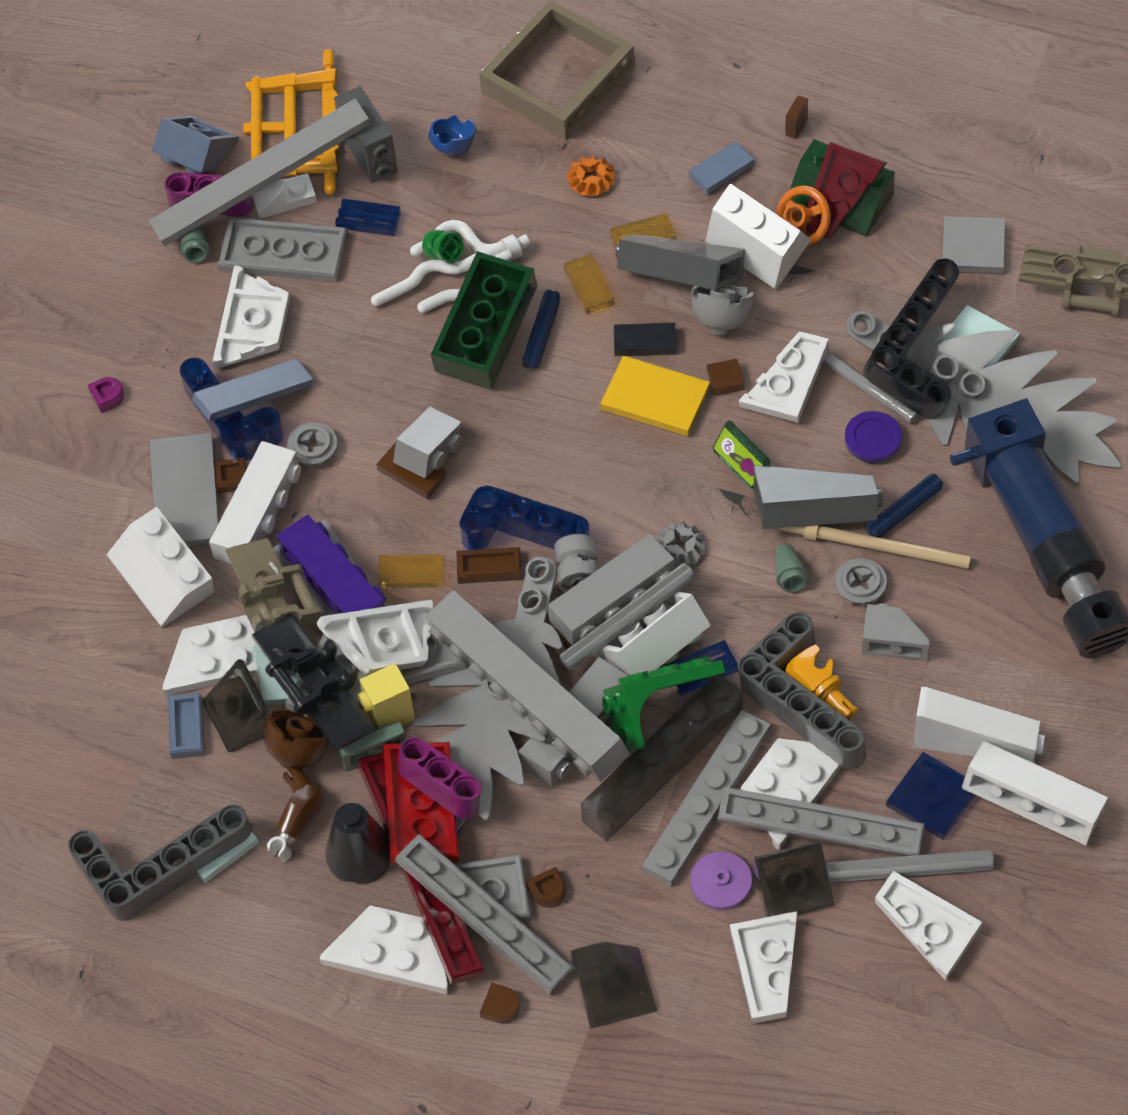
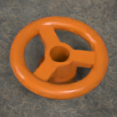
M798 186L790 189L781 197L776 208V215L804 234H806L807 224L811 222L812 217L822 214L820 226L814 234L809 236L811 241L807 246L821 240L829 228L831 212L828 201L815 188ZM799 195H808L814 198L818 204L811 208H806L802 204L795 203L792 199ZM800 212L802 213V219H801V220H799V217H798Z

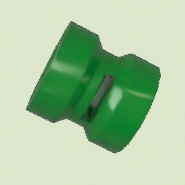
M433 229L424 236L422 249L426 257L430 259L455 262L462 256L464 243L457 233Z

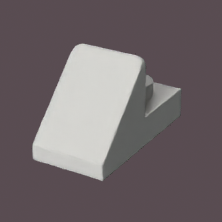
M308 173L285 180L280 178L252 195L260 219L317 203Z

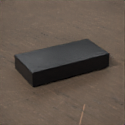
M675 323L614 325L615 356L676 354Z

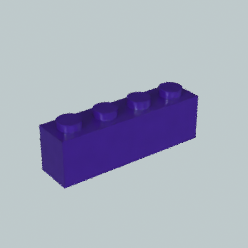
M307 514L277 534L280 552L292 565H302L304 579L334 614L385 607L386 597L381 589L376 585L372 587L368 583L364 570L358 564L353 566L348 560V554L340 543L334 544L330 540L329 532L321 522L315 523Z

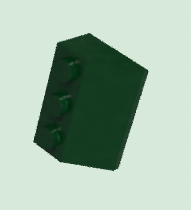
M816 139L812 141L800 159L790 189L798 186L814 188L828 144ZM884 167L840 226L867 237L894 194L895 172ZM799 195L792 200L807 208L810 196Z

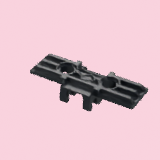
M292 615L286 616L252 634V638L270 661L265 668L266 673L269 677H274L293 702V709L297 715L306 714L309 719L312 718L336 751L376 731L374 724L348 691L354 686L357 673L351 665L346 666L343 671L335 660L337 646L332 639H328L325 642V648L319 652ZM290 676H297L309 695L304 696ZM327 701H335L341 707L335 712H327L323 704Z

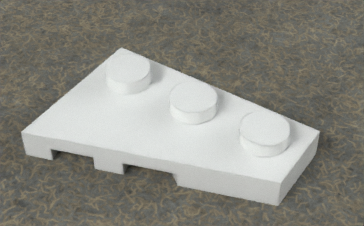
M799 331L776 357L777 361L766 374L763 373L756 380L755 387L748 394L745 393L738 401L739 407L799 423L829 348V339Z
M895 871L891 873L875 897L876 905L945 981L982 927L980 920Z
M797 911L730 924V933L752 1024L787 1017Z

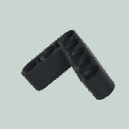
M941 258L934 262L878 342L863 368L864 376L870 383L927 419H935L942 414L951 399V389L945 382L905 356L944 301L959 276L957 264L948 258ZM877 363L883 364L885 368L880 367ZM903 380L909 381L912 385L906 384ZM929 397L935 398L938 402L932 401Z

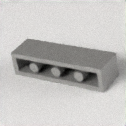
M648 534L548 604L549 621L571 645H574L675 569L674 558L651 534Z
M598 657L569 693L609 727L611 724L610 717L605 714L602 706L603 690L619 685L618 679L628 675ZM547 735L545 742L529 738L518 751L522 767L552 788L559 779L563 780L568 776L575 759L570 754L564 757L553 746L552 742L554 740L549 735Z

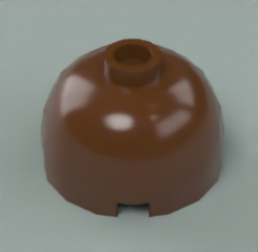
M286 708L273 710L271 717L268 716L264 729L265 746L268 753L281 766L287 769L289 767H307L318 762L324 756L329 741L313 719H309L304 715L299 716L296 712Z

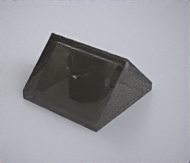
M238 659L202 700L228 752H234L263 739L268 716L271 717L270 711L243 659Z
M820 840L754 857V881L766 917L796 911L797 915L835 905Z

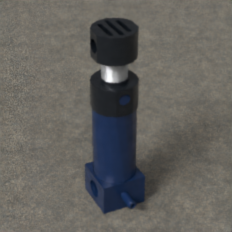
M1025 398L968 418L965 450L951 454V464L958 466L970 462L981 486L984 487L992 484L1030 557L1031 565L1046 594L1052 598L1066 597L1070 608L1065 612L1063 623L1080 656L1084 658H1098L1112 653L1127 644L1128 610L1119 593L1114 590L1102 591L1097 582L1106 569L1105 563L1089 532L1083 527L1043 451L1046 433L1028 399Z

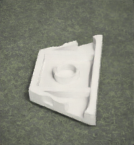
M234 265L213 357L214 368L225 367L280 350L290 303L288 292L279 287L271 286L268 281L259 276L255 279L244 273L242 267Z
M432 600L321 616L317 621V626L329 639H332L335 645L365 676L395 663L399 670L422 667L428 660L429 646L427 645V639L430 637L428 630L431 629L425 615L433 609Z
M243 615L182 629L163 683L165 696L258 676L252 651L253 645L257 643L252 638L254 631L247 616Z
M778 738L741 786V790L815 803L842 766L810 742ZM767 831L772 838V844L779 851L791 836Z
M370 905L320 956L321 965L442 994H447L449 990L445 970L422 917Z

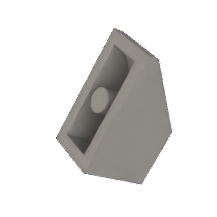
M867 604L862 644L863 655L927 662L929 639L901 608L892 607L888 604Z

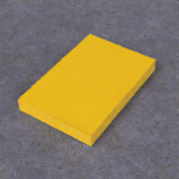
M623 356L600 403V408L606 412L688 437L708 394L710 382Z

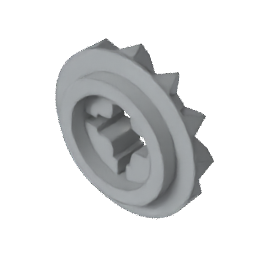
M317 422L306 423L292 431L287 441V449L296 451L298 463L305 464L307 468L313 464L322 466L325 460H332L333 453L337 450V438L333 430L327 425ZM315 437L318 446L312 452H309L307 446L311 445Z
M684 521L676 525L670 522L667 528L659 530L656 540L674 558L675 568L683 563L690 567L703 557L706 548L704 534L698 531L696 525L692 527ZM675 537L685 542V552L678 545H675Z
M864 558L852 559L841 565L836 572L835 586L839 597L843 596L847 599L849 605L852 602L860 603L862 606L871 601L876 603L877 599L885 593L887 585L886 574L882 567L872 560ZM855 578H858L860 581L867 580V590L860 585L855 587Z

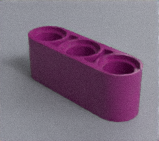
M183 172L169 175L165 180V190L170 207L223 176ZM252 195L219 215H247L253 208Z
M407 738L401 743L398 771L404 779L459 818L467 819L477 814L480 805L481 784L473 775L420 738Z

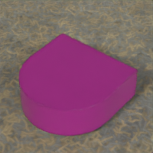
M105 377L87 385L101 413L118 406L124 399L122 384L116 378Z

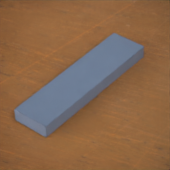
M293 359L194 393L192 401L205 417L212 421L311 387L313 378L297 359Z

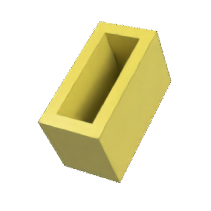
M396 663L359 679L362 692L358 694V698L363 707L362 710L376 729L383 725H393L398 722L401 723V726H405L415 721L410 689Z

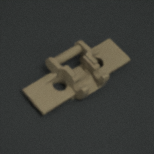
M1026 245L1019 282L1065 289L1062 308L1068 309V306L1111 312V316H1117L1120 298L1128 299V283H1123L1118 278L1122 274H1128V256H1122L1120 251L1079 245L1078 249L1072 248V251ZM1066 264L1071 266L1074 271L1069 274H1063L1057 270V267ZM1083 283L1105 286V296L1113 300L1071 293L1081 292Z
M268 538L227 548L226 553L242 584L238 589V599L254 633L286 616L292 615L314 646L317 647L318 641L310 623L317 622L325 613L322 607L317 606L303 577L304 570L302 565L296 564L282 567ZM265 576L264 579L256 582L255 578ZM289 581L292 582L304 609L300 610L295 604L287 606L281 591L287 588Z

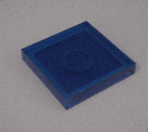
M922 752L886 800V806L912 822L924 824L925 830L943 840L976 795L962 789L965 779L964 775L927 753Z

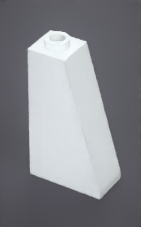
M921 686L916 716L914 748L974 757L982 742L986 741L1034 763L1035 754L1042 755L1045 735L1038 734L1040 721Z

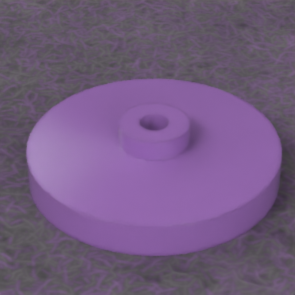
M713 852L707 854L695 864L692 870V892L695 898L707 908L718 911L736 908L747 899L751 892L752 875L750 868L742 858L733 853Z

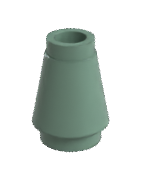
M200 225L182 236L180 253L190 263H199L205 260L210 247L203 225Z
M782 544L775 549L777 584L786 592H797L805 587L808 572L792 545Z

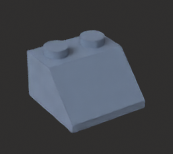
M191 115L161 118L152 152L161 155V160L174 165L179 163L186 166V171L189 173L203 174L217 170L238 142L239 136Z

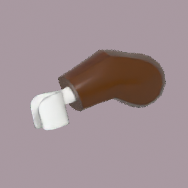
M289 767L287 770L292 777L287 772L283 773L284 781L290 786L294 794L289 799L276 827L277 830L282 832L281 835L271 838L267 844L268 851L272 857L279 850L278 857L282 862L287 861L292 855V850L288 845L290 837L298 838L308 822L318 812L324 800V792L321 786L311 783L303 772L302 767Z

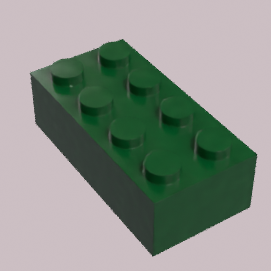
M479 251L476 252L431 352L435 372L492 390L536 291L537 281L534 268Z

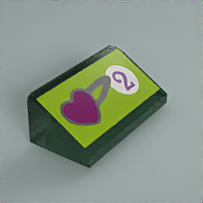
M728 420L713 446V451L750 489H753L754 466H770V459L732 421Z

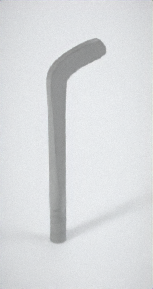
M827 351L823 360L824 365L892 410L908 423L912 424L917 419L918 414L915 411H912V409L870 383L863 375Z

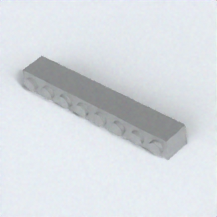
M454 590L425 615V618L432 627L428 630L430 635L440 645L446 642L450 646L448 650L460 663L466 660L470 664L468 667L470 671L481 682L486 678L491 683L489 685L490 689L501 700L507 697L511 701V708L522 719L528 716L532 720V727L543 738L549 735L554 740L552 742L553 746L564 757L570 754L575 759L573 761L575 766L585 776L591 773L601 782L630 755L618 735Z

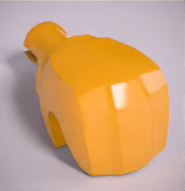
M817 645L811 646L795 656L786 666L785 673L846 719L848 717L849 720H852L859 709L839 691L843 680L838 675L832 676L833 660L829 659L823 669L816 668L814 663L820 654V649Z

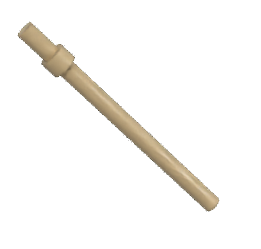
M820 525L779 528L780 531L803 535V539L816 541L819 538L969 569L971 556Z

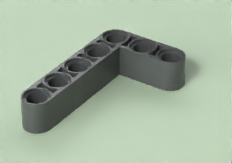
M803 612L792 613L739 660L738 672L741 688L748 696L840 766L846 769L858 768L863 765L867 756L864 734L860 728L785 673L786 666L795 656L815 645L812 618Z
M236 804L227 805L124 873L121 872L97 836L91 831L80 830L74 833L68 841V848L77 867L109 913L117 920L126 921L197 876L198 870L244 842L250 836L252 827L245 809ZM241 821L238 827L227 828L231 822ZM206 839L213 840L207 847L199 846ZM92 847L89 853L80 854L85 848ZM178 859H185L182 864L178 866H172V863ZM110 872L107 877L97 879L101 873ZM156 878L153 883L143 885L147 879ZM127 896L124 902L115 904L118 898Z

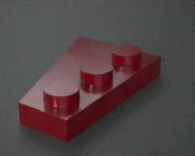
M829 142L814 186L828 201L831 212L830 225L823 236L824 238L828 239L833 236L888 162L838 143ZM810 197L807 208L817 205V201ZM822 214L812 217L811 222L807 224L806 231L811 233L817 231L821 223Z

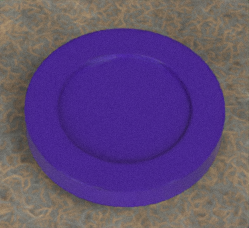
M879 411L863 412L853 417L846 426V447L859 460L870 463L883 462L893 457L901 446V428L897 421L886 413Z

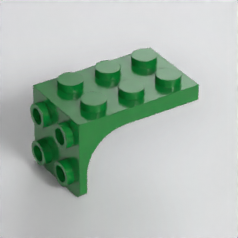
M709 656L683 664L678 663L649 671V673L644 671L618 679L619 685L604 689V696L602 697L603 710L610 717L611 730L621 738L628 752L642 749L645 746L640 727V712L650 694L657 690L725 673L723 661L711 662Z

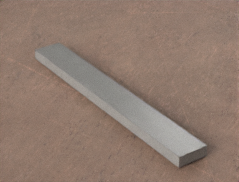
M355 98L153 217L149 222L165 247L371 125V122Z

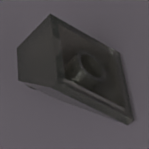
M600 942L571 950L572 967L590 1029L657 1011L639 947Z

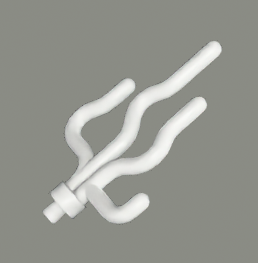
M449 220L435 228V230H443L445 232H458L474 252L479 251L508 261H513L523 256L522 249L531 245L526 234L517 239L511 234L497 243L485 244L477 238L467 223L460 220ZM422 241L411 247L410 253L412 256L418 257L424 254ZM476 253L458 262H443L434 259L425 261L418 265L407 279L373 295L371 304L376 307L412 290L430 272L436 271L445 274L466 272L469 270ZM460 289L441 291L418 303L417 309L420 313H426L446 302L455 301Z

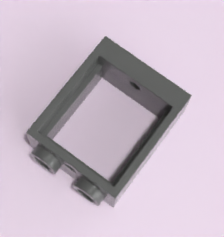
M359 86L334 97L335 107L338 109L356 98L371 122V125L345 139L344 142L369 181L373 183L398 172L392 133L362 87Z

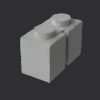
M429 406L396 439L393 463L426 478L434 469L438 470L442 466L445 458L451 452L455 453L458 450L462 441V436H460L462 422Z

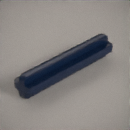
M548 289L543 294L522 359L525 368L535 370L540 365L560 302V293L558 291Z
M934 473L928 475L877 515V520L868 522L865 529L867 534L879 538L940 491L943 485L942 480Z

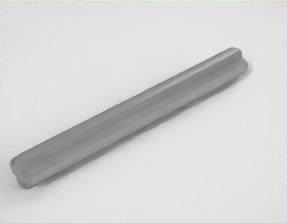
M686 563L678 566L561 653L562 663L567 669L573 670L694 579L693 570Z
M991 850L827 862L825 864V878L830 883L889 878L893 871L903 877L992 870L994 868V855Z

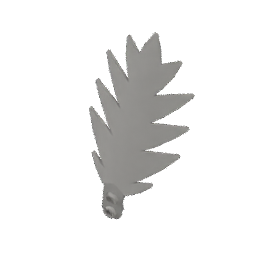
M866 311L854 312L849 316L846 323V330L849 336L872 351L890 327V325ZM863 322L867 326V330L863 332L858 331L856 324ZM949 323L922 331L905 357L945 382L951 389V399L938 418L927 419L928 424L943 446L948 444L958 407H960L962 422L967 432L968 418L1027 398L1046 433L1043 448L1045 455L1073 483L1077 484L1080 481L1079 462L1095 466L1120 468L1121 463L1096 436L1097 433L1117 422L1115 417L1095 412L1058 411L1094 385L1097 381L1096 378L1066 379L1022 389L1057 355L1056 350L1032 353L985 367L1018 334V331H987L951 338L937 343L955 328L954 323ZM903 380L906 384L911 385L909 381ZM929 397L932 401L938 402L935 398Z
M535 557L526 565L525 580L522 592L518 598V609L515 619L499 621L492 625L559 683V677L549 651L544 646L546 644L558 650L563 649V644L554 627L545 623L548 604H550L556 580L557 567L549 558ZM542 570H546L545 573L541 577H539L540 572ZM539 600L537 605L532 608V603ZM465 660L466 669L437 676L429 682V685L431 687H478L465 691L433 708L415 720L413 725L415 727L462 726L436 742H450L451 760L480 782L481 795L479 811L477 813L484 820H488L493 802L492 769L520 786L525 784L522 763L516 744L509 731L541 742H545L547 736L543 738L532 727V720L528 716L522 719L511 708V701L507 697L501 700L490 689L489 685L491 683L486 678L481 682L468 668L470 664ZM456 816L458 831L466 819Z

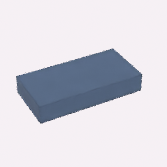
M735 141L690 169L689 178L706 195H709L753 167L754 158Z
M201 693L168 696L171 758L204 756Z

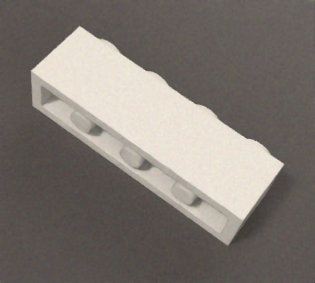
M261 441L209 541L214 559L232 564L226 553L227 548L264 539L266 534L272 532L276 520L275 516L279 508L282 509L286 505L288 491L292 483L298 481L301 474V466L298 463L296 451Z
M986 741L982 742L971 761L962 785V789L1083 845L1088 843L1108 797Z

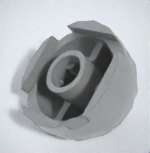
M734 284L726 285L717 290L693 286L691 310L695 319L701 325L710 328V333L726 335L728 330H734L745 323L751 312L754 293L750 292L747 294V288Z

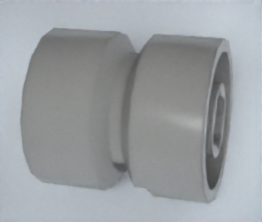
M574 534L562 537L555 543L559 588L563 592H567L599 569L596 562L595 540L592 537Z

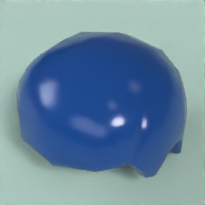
M452 115L447 119L439 118L431 124L428 134L429 141L438 151L449 156H457L468 151L476 133V127L471 119L461 122L457 115Z

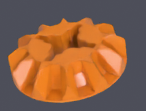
M593 155L592 158L585 159L581 156L580 161L572 162L570 170L567 171L568 183L572 190L580 195H601L607 192L614 184V167L608 164L606 158L597 159ZM596 171V177L591 175L589 178H586V172L592 173Z

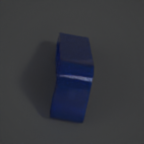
M189 358L182 362L180 375L184 390L191 401L195 392L220 384L202 359ZM193 402L233 459L245 458L246 461L251 460L261 441L278 445L283 439L284 432L280 415L274 408L263 407L245 417L238 411L209 421Z
M488 485L481 486L475 490L459 522L462 544L468 550L485 549L496 530L554 549L555 543L562 537L574 534L590 536L589 523L581 515ZM517 514L521 515L519 517H512L513 515ZM550 524V526L543 527L542 525ZM472 530H480V531L474 532V533H473V532H470V531H472Z

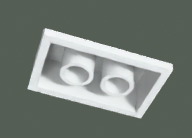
M729 184L712 210L705 241L713 245L745 249L743 267L777 290L811 239L732 184Z
M155 507L131 523L107 553L109 560L161 628L215 593L212 577L158 507Z
M677 591L595 654L627 675L644 671L649 673V671L656 670L661 665L675 660L681 649L700 640L703 636L702 632L711 625L693 595Z

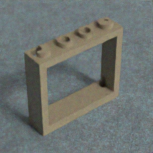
M549 0L543 8H539L535 12L533 18L525 27H521L515 37L499 50L498 55L481 69L479 74L481 93L566 140L635 65L634 45ZM552 25L610 56L561 110L503 79Z

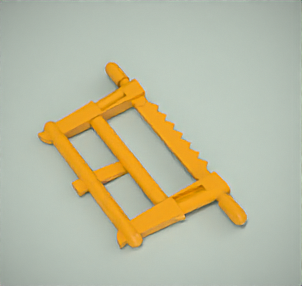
M326 49L323 52L324 70L296 75L295 72L267 78L255 76L251 82H245L247 90L251 92V123H243L244 135L251 134V159L262 154V133H284V140L296 133V92L322 89V117L336 110L334 97L338 96L334 88L337 86V70L334 68L333 50ZM284 92V122H263V94ZM335 145L325 151L323 155H318L283 177L306 173L324 174V191L328 195L334 194L336 191L335 173L339 172L335 151L339 149V146Z

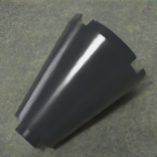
M344 804L335 813L325 851L330 871L341 881L346 882L347 880L357 882V884H368L384 875L390 865L389 837L370 813L360 804Z

